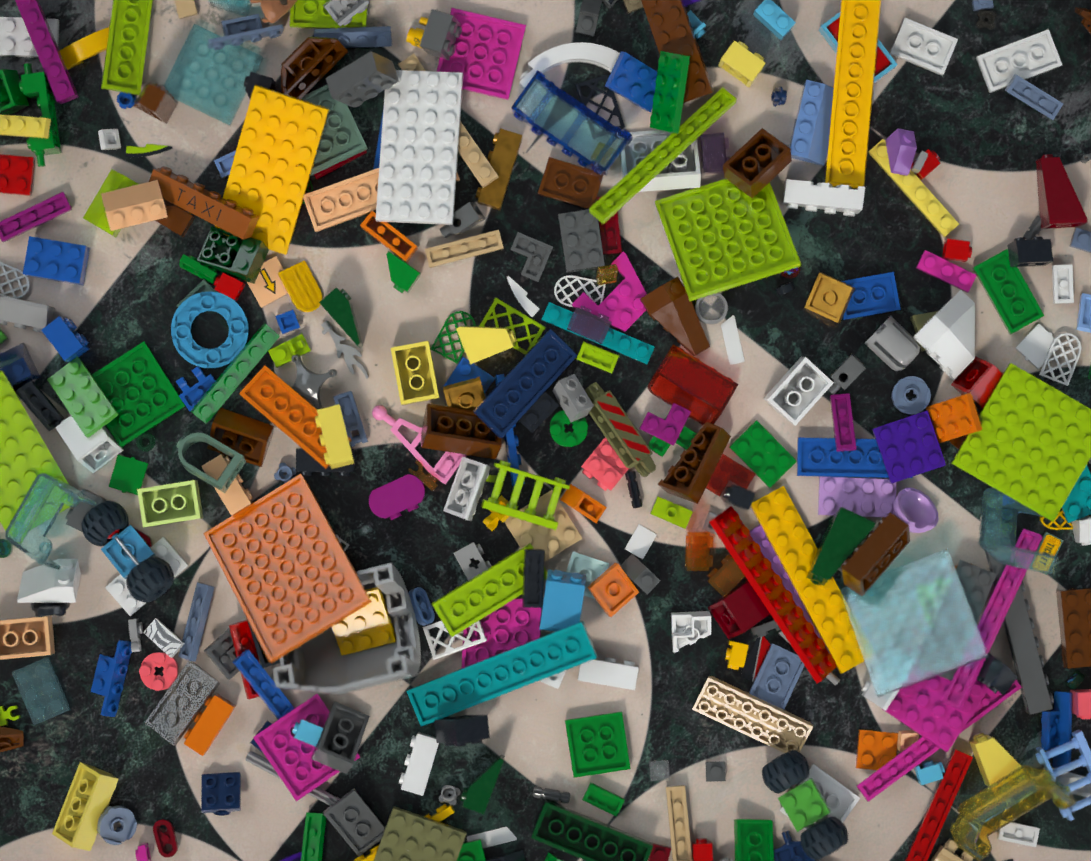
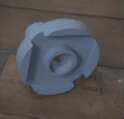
M908 376L900 379L894 385L891 398L896 409L904 414L913 415L923 411L928 406L931 393L929 387L921 378ZM910 390H913V394L916 395V398H912V401H909L908 397H906V393H909Z
M109 806L98 820L97 832L107 843L120 845L122 844L121 842L133 837L137 828V822L134 814L124 806ZM119 821L121 827H117L116 830H114V823Z

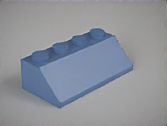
M806 80L804 83L789 146L792 159L824 166L829 146L833 87Z

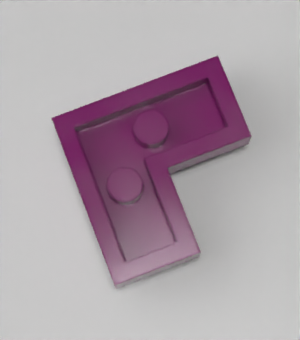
M673 403L665 420L647 412L639 429L674 446L691 411Z

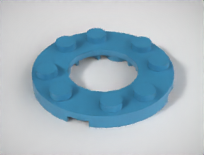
M197 293L183 301L173 316L171 323L173 344L178 353L195 366L202 368L222 367L232 362L246 345L248 338L246 315L235 300L222 293ZM206 311H215L221 314L229 326L226 341L221 346L213 349L199 346L193 340L191 334L193 320L200 313Z

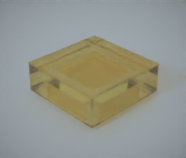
M617 265L598 267L597 284L615 283L618 273Z

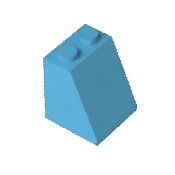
M548 570L540 623L541 630L556 632L580 622L586 575L562 572L560 570Z

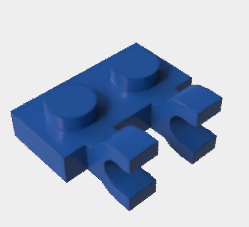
M198 366L191 370L199 380L194 386L190 388L184 377L176 381L183 391L179 397L189 411L193 409L216 381L211 374L206 377Z

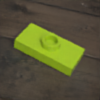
M583 342L576 360L612 374L619 355Z
M657 497L650 514L686 529L693 511Z

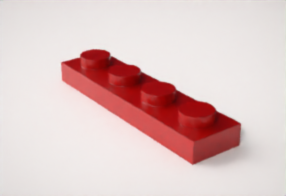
M244 620L230 624L229 628L236 656L238 657L248 649L259 662L248 621ZM241 674L247 699L259 697Z

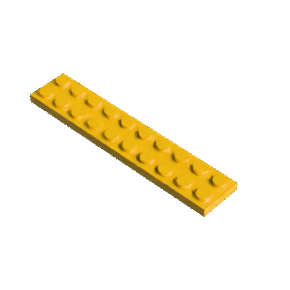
M881 0L841 1L825 183H830L832 186L842 184L857 189L858 186L864 187Z
M782 486L752 502L750 507L762 526L825 646L835 660L840 674L875 656L833 576L824 586L816 585L810 581L811 579L806 578L818 548L785 487Z

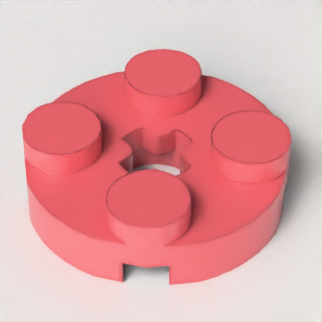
M156 652L148 655L142 661L139 673L141 680L148 688L160 691L170 688L177 681L179 667L174 657L170 658L166 653ZM156 666L158 668H164V670L162 671L164 674L163 676L155 674Z

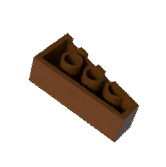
M148 83L143 87L134 107L167 124L177 103L174 101L175 97L164 86L158 83L155 85Z
M706 422L691 441V446L682 452L677 464L671 466L668 470L669 474L664 480L661 479L657 485L669 494L698 504L731 436L722 427Z

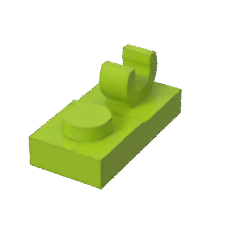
M300 334L268 350L276 368L292 361L293 355L299 354L302 356L311 352L304 335Z

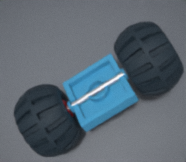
M104 501L96 505L85 515L81 522L85 538L90 543L102 547V552L122 577L126 579L127 588L132 597L143 603H148L162 596L171 587L174 581V574L169 563L159 557H153L155 553L134 527L129 525L128 515L120 504L113 501Z

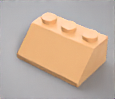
M158 180L101 193L110 231L167 218Z

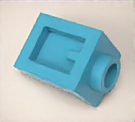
M690 10L687 15L695 38L698 40L706 32L704 30L706 24L702 23Z

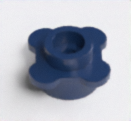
M779 86V88L773 90L771 101L774 107L784 105L787 99V92Z

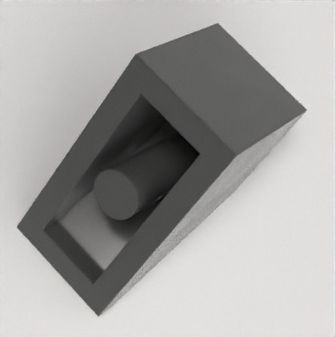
M633 554L621 564V568L626 575L646 594L660 582Z

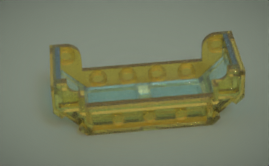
M1023 765L959 804L957 810L959 815L956 823H952L950 831L956 845L974 859L980 861L991 853L992 845L988 836L1050 798L1053 799L1055 805L1060 809H1067L1074 805L1076 801L1070 788L1053 777L1049 770H1040Z

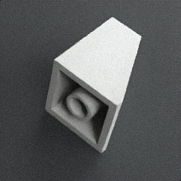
M72 416L62 420L55 427L77 461L92 473H95L123 451L106 426L89 438L83 434Z

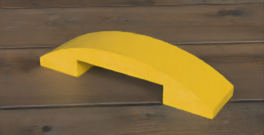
M109 27L92 33L60 50L67 70L83 63V60L106 50Z

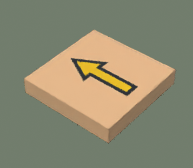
M277 256L263 263L255 284L247 282L261 308L288 294L278 276V273L284 269Z

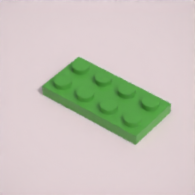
M78 356L47 379L87 438L119 415Z

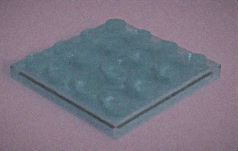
M194 24L164 87L175 97V100L230 126L246 95V87H244L245 78L250 75V72H257L263 57L240 45H226L220 50L208 49V40L221 36Z

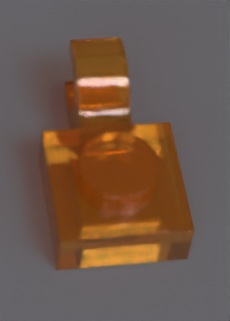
M416 461V464L419 465V470L413 471L409 468V472L417 476L430 490L434 491L438 487L436 484L438 480L430 473L426 475L423 472L422 463Z

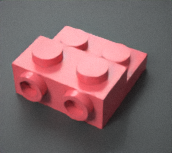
M606 437L581 466L584 469L582 473L589 479L592 477L599 481L597 485L604 491L607 489L611 491L629 469L623 464Z

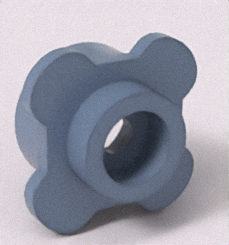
M280 463L274 478L283 481L285 484L296 474V469L287 466L286 463Z

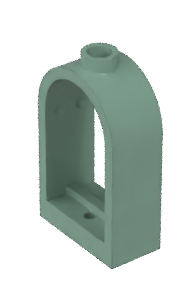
M192 433L185 438H181L176 446L179 459L188 472L226 493L246 463L243 455L204 433ZM197 442H205L232 457L218 480L185 461L186 451L191 445Z

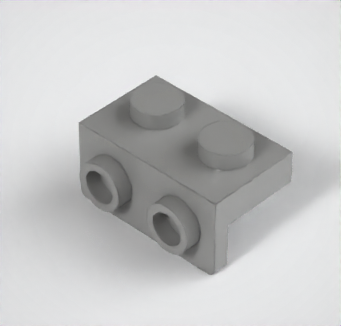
M329 0L323 7L339 26H345L352 21V17L356 13L360 14L365 11L370 2L368 0Z

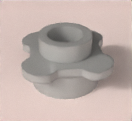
M450 785L443 786L439 801L441 803L447 802L451 806L457 803V796L461 793L460 789Z

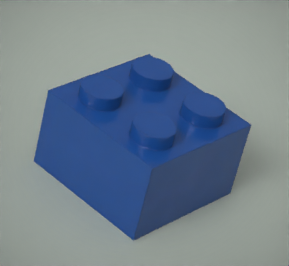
M59 316L41 331L63 360L71 362L77 356L80 357L89 350L87 346L89 342L83 334L80 335L76 332L77 326L71 319Z

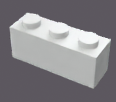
M605 657V660L596 658L580 664L578 681L635 690L639 667L635 666V662L624 660L622 664L616 663L614 658Z
M418 732L417 736L413 735L410 744L413 750L411 755L407 754L404 764L408 767L406 773L402 772L399 784H402L401 790L421 796L424 795L439 745L436 742V737Z

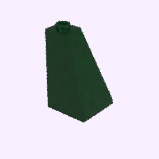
M840 507L829 522L806 578L811 579L810 581L816 585L824 586L875 527L876 523Z

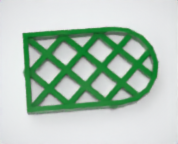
M463 311L452 313L445 320L431 350L458 364L465 350L460 338L456 341L451 340L450 335L457 333V330L449 333L448 325L454 324L455 328H458L457 323L463 321L464 325L467 326L465 320L472 319L473 326H475L473 317ZM461 313L463 319L456 321L454 315ZM452 317L454 322L447 323ZM444 328H446L447 333L441 335ZM448 336L450 342L443 344L441 337ZM439 339L441 345L435 346L437 340ZM460 342L461 349L454 350L453 344ZM451 345L452 352L445 353L444 346ZM441 347L443 353H441V352H439V351H437V350H435V349ZM462 351L457 359L455 353ZM453 354L455 360L448 357L447 355Z

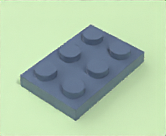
M772 643L749 694L784 710L805 665L797 654Z

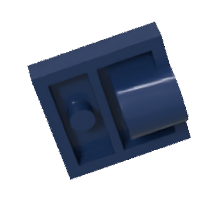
M240 772L202 774V813L225 816L229 815L232 811H241Z

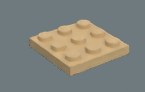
M553 490L539 497L535 509L537 516L543 517L546 514ZM559 500L553 515L555 517L554 521L558 522L556 530L511 516L505 521L520 548L530 543L534 549H544V562L582 539ZM528 505L520 509V511L525 512V508L528 509Z

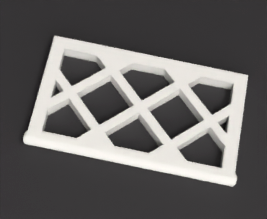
M480 620L469 626L471 629L467 638L456 634L451 637L448 645L439 641L443 630L448 632L442 621L423 627L433 660L487 641ZM440 628L436 638L430 636L429 629ZM475 630L479 632L481 639L473 642L470 640V637ZM455 637L465 641L463 646L451 647ZM437 643L446 647L444 653L437 655L435 650Z

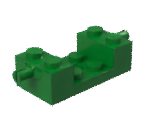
M27 63L24 64L25 74L21 75V81H19L20 91L31 100L37 99L38 108L42 112L40 118L51 119L48 139L29 137L27 138L28 149L35 153L38 167H45V155L61 153L54 95L45 72L33 73L32 64Z

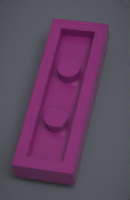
M850 393L830 395L836 452L856 450Z

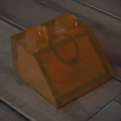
M686 531V571H709V567H713V555H709L710 548H713V536H710V532Z

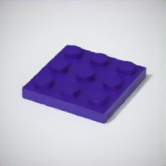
M928 411L872 429L890 484L946 465Z

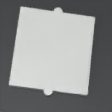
M1038 323L1016 346V349L1025 357L1026 361L1029 360L1037 369H1040L1055 338L1051 332H1047Z

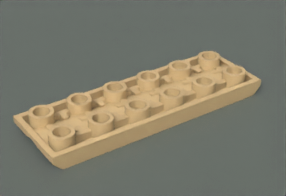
M708 676L692 708L694 711L783 753L791 750L800 752L813 728L809 721L713 676Z

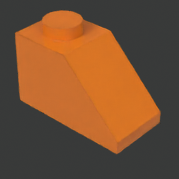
M570 484L569 490L565 491L560 500L597 523L607 507Z

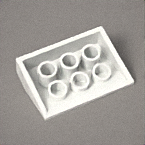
M663 130L619 133L622 178L672 133ZM697 139L639 192L700 188L701 172Z

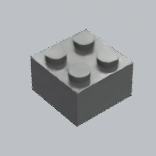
M432 9L419 46L427 54L449 60L456 49V45H454L456 38H459L461 35V23L453 15Z

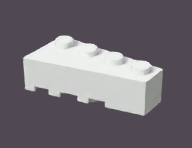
M786 179L782 204H785L786 208L798 209V206L805 207L806 211L816 212L817 209H823L824 213L836 214V211L843 212L845 216L853 217L863 209L865 187L858 186V190H854L849 185L841 184L834 188L830 183H817V185H813L811 181Z

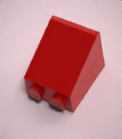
M975 356V359L961 372L951 386L961 395L971 393L975 407L982 411L1003 374L995 365Z

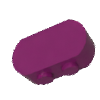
M409 474L373 490L369 497L370 509L380 518L390 517L391 520L402 516L400 512L406 509L408 512L419 508L418 504L425 497V486L418 477Z

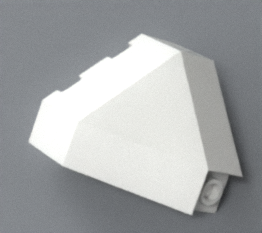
M962 290L914 336V339L927 350V354L940 365L939 368L952 380L975 359V302Z

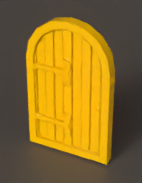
M305 260L278 273L297 309L309 313L319 308L322 293Z

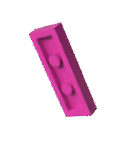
M926 250L916 266L917 269L966 293L969 292L977 276Z

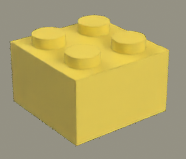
M734 41L721 58L718 66L747 87H750L765 65L764 58L756 52L753 54L748 51V46L741 41L738 43Z

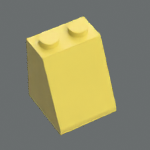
M461 326L456 328L470 364L516 346L514 342L517 341L514 331H510L509 328Z
M980 733L974 735L973 740L969 741L983 781L991 789L1028 775L1027 771L993 737Z

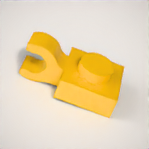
M502 495L498 498L501 505L506 506L509 503ZM489 510L491 514L484 519L483 523L493 531L497 527L499 520L504 523L509 516Z

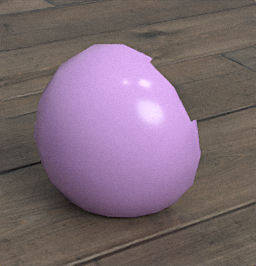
M905 488L897 494L893 506L894 515L909 525V532L922 533L931 530L937 525L939 521L938 511L927 495L915 488Z

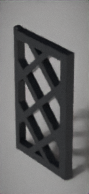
M608 74L575 84L593 139L625 129L614 91L608 88L605 92L596 87L599 81L606 80L607 82ZM588 86L592 88L587 98L583 96L580 87ZM594 90L604 94L600 104L590 100ZM607 96L612 98L614 104L613 111L603 106ZM588 102L598 107L594 117L588 113L586 107ZM600 109L611 114L606 123L596 119ZM613 115L618 117L620 126L615 128L609 125ZM594 121L604 126L602 132L595 134L593 128Z

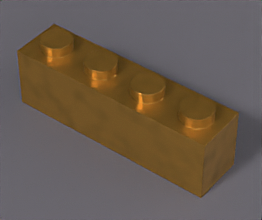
M501 128L499 133H495L493 139L495 148L494 151L490 150L487 160L499 178L484 188L478 187L475 197L478 198V204L497 210L501 209L523 135Z

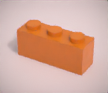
M371 211L360 225L361 228L407 263L418 250L417 245L389 223L377 222L375 220L376 213Z
M215 694L214 697L209 696L204 704L207 706L205 711L198 713L194 720L196 725L193 729L189 728L183 737L186 739L183 744L202 756L206 754L236 705L219 694Z

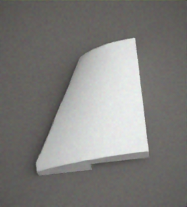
M709 611L671 613L673 652H678L680 648L688 644L696 643L699 638L711 635V614Z

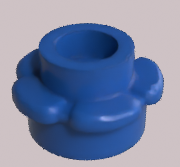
M121 92L117 96V102L122 109L134 106V100L136 99L134 94Z

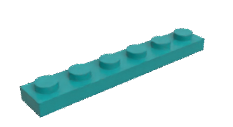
M550 302L542 317V321L646 365L654 350L652 345Z

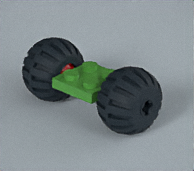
M791 750L766 764L762 768V778L765 785L774 793L779 794L791 788L789 792L778 797V800L797 832L812 825L811 828L801 834V846L810 858L820 860L847 844V828L841 820L834 816L819 822V819L830 814L831 810L812 778L798 786L799 782L809 776V764L800 752Z

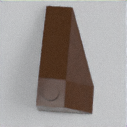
M679 277L670 280L640 299L649 316L654 320L656 319L663 326L664 330L677 338V341L693 356L710 347L693 304L689 301L685 287Z

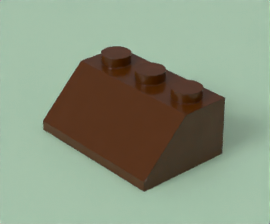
M220 408L213 420L210 437L243 455L247 463L262 467L272 439L274 426ZM208 444L207 449L227 455L222 451L216 449L215 447L211 446L210 444Z

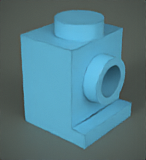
M933 760L923 762L921 767L919 765L914 767L920 785L944 779L942 773H945L942 762L933 763Z

